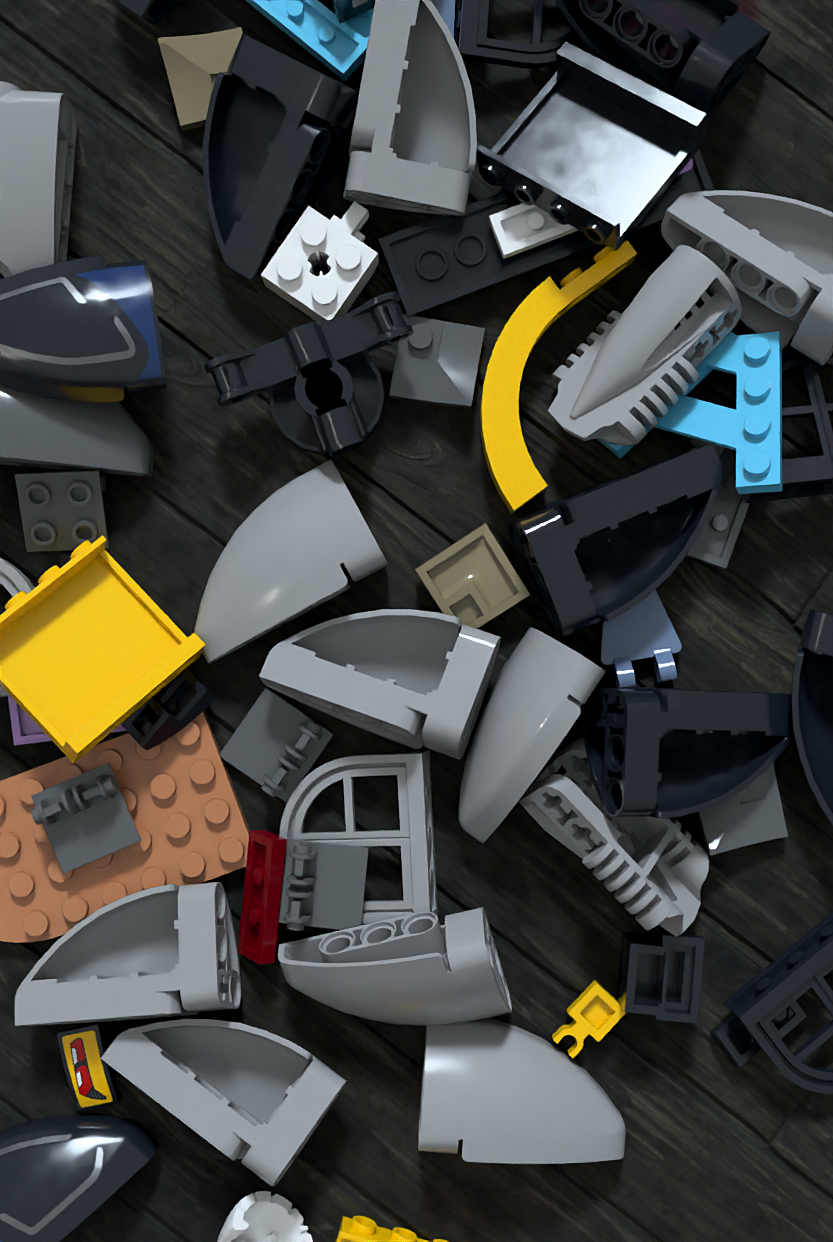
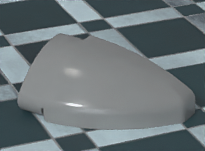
M332 459L293 479L269 496L237 528L222 551L209 576L195 625V634L206 644L202 654L208 664L348 590L350 585L343 572L344 568H347L353 581L357 582L388 565Z

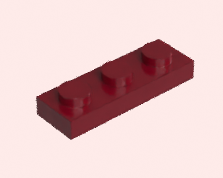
M250 830L238 953L261 965L274 963L275 950L279 940L278 921L287 839L266 830Z

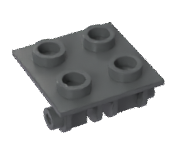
M99 469L15 473L27 552L75 550L83 542L89 540L92 544L102 535L107 539L105 549H109L102 492L106 491V479L104 475H100Z
M265 688L219 755L222 759L262 786L261 789L272 797L277 796L287 803L295 788L303 780L334 734L268 688Z
M110 763L31 796L36 807L31 809L32 817L37 825L43 824L63 874L142 840Z
M287 839L278 923L287 924V929L294 931L304 930V926L337 930L361 926L369 848Z

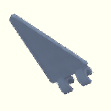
M656 589L628 611L609 621L602 622L600 661L604 665L613 664L616 689L636 686L631 661L653 657L657 682L677 678L672 654L679 652L682 645Z

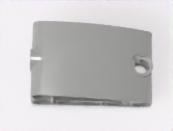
M0 81V279L31 269L67 261L77 137L76 113L64 93L24 91L16 85Z

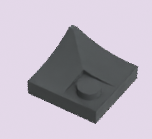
M403 314L406 324L412 326L414 333L398 342L389 398L442 406L471 408L485 328L418 316L408 318L407 314Z
M773 763L763 774L729 799L697 812L709 855L788 837Z

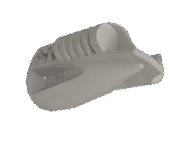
M686 245L676 247L670 256L648 278L623 313L620 314L617 311H612L607 316L608 323L602 321L596 327L599 335L592 332L586 338L589 346L581 343L576 348L579 357L571 354L566 359L569 368L565 365H560L551 375L554 382L558 385V394L548 409L550 415L565 432L583 441L600 438L606 442L618 445L638 444L647 435L644 426L652 429L658 423L654 415L660 418L664 417L668 412L666 405L673 407L679 401L676 394L683 396L689 390L688 384L693 385L700 379L695 368L737 324L742 313V306L734 285L725 273L701 252ZM708 287L717 291L712 297L705 291ZM698 299L704 303L700 308L695 304ZM687 312L692 315L688 319L685 318Z
M584 738L575 740L548 760L518 802L546 832L582 858V863L588 869L595 868L593 875L598 880L606 879L604 881L605 888L610 892L616 890L614 897L619 903L626 902L625 909L630 914L637 913L635 920L645 930L661 926L675 937L681 935L695 920L701 904L700 890L709 870V858L706 850L697 841L690 842L691 834L687 830L680 831L682 826L677 819L611 817L608 815L597 794L588 760H583V758L587 759ZM561 765L567 771L564 775L554 774Z

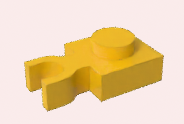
M594 980L567 1008L568 1014L574 1020L570 1024L562 1025L552 1035V1038L558 1044L565 1035L574 1036L575 1043L567 1050L568 1054L574 1058L583 1048V1041L589 1034L599 1042L626 1012H624L620 1003Z

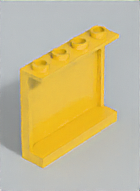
M103 535L92 544L89 540L80 544L71 553V560L61 568L55 565L48 569L38 579L39 585L28 594L25 591L17 593L5 605L6 611L0 615V685L73 764L196 661L206 645L195 633L187 637L105 550L107 539Z

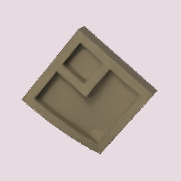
M241 27L200 35L158 38L182 131L205 126L216 77L220 72L228 75V66L243 33Z
M486 523L415 569L443 614L455 616L461 619V624L476 629L530 595V592Z

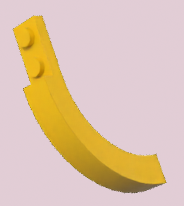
M628 240L617 251L606 246L594 256L593 260L596 263L583 272L580 268H577L560 281L563 287L561 289L557 287L549 276L517 307L495 344L487 366L481 394L480 429L484 456L491 478L511 514L544 491L548 486L533 464L521 431L518 401L525 363L535 344L554 321L632 264L637 253Z

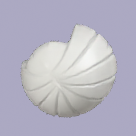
M257 1191L244 1197L235 1205L223 1225L217 1242H313L311 1234L307 1233L308 1226L303 1225L304 1219L296 1208L292 1209L291 1202L278 1194L271 1196V1192Z

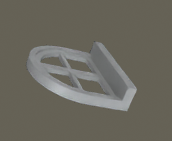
M430 750L412 751L410 753L352 755L325 763L308 774L295 788L285 806L279 836L285 839L357 847L401 846L404 900L364 901L362 924L374 923L423 911L433 912L438 916ZM397 775L400 830L356 831L353 777ZM343 779L346 831L303 833L305 818L313 801L328 786Z

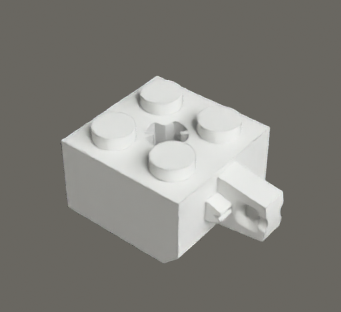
M354 201L342 219L334 215L329 220L308 206L261 273L265 286L319 323L346 314L379 263L378 253L363 243L365 236L360 233V230L369 218V211ZM318 264L320 267L321 264H327L329 272L323 275L322 271H320V276H315L313 267Z

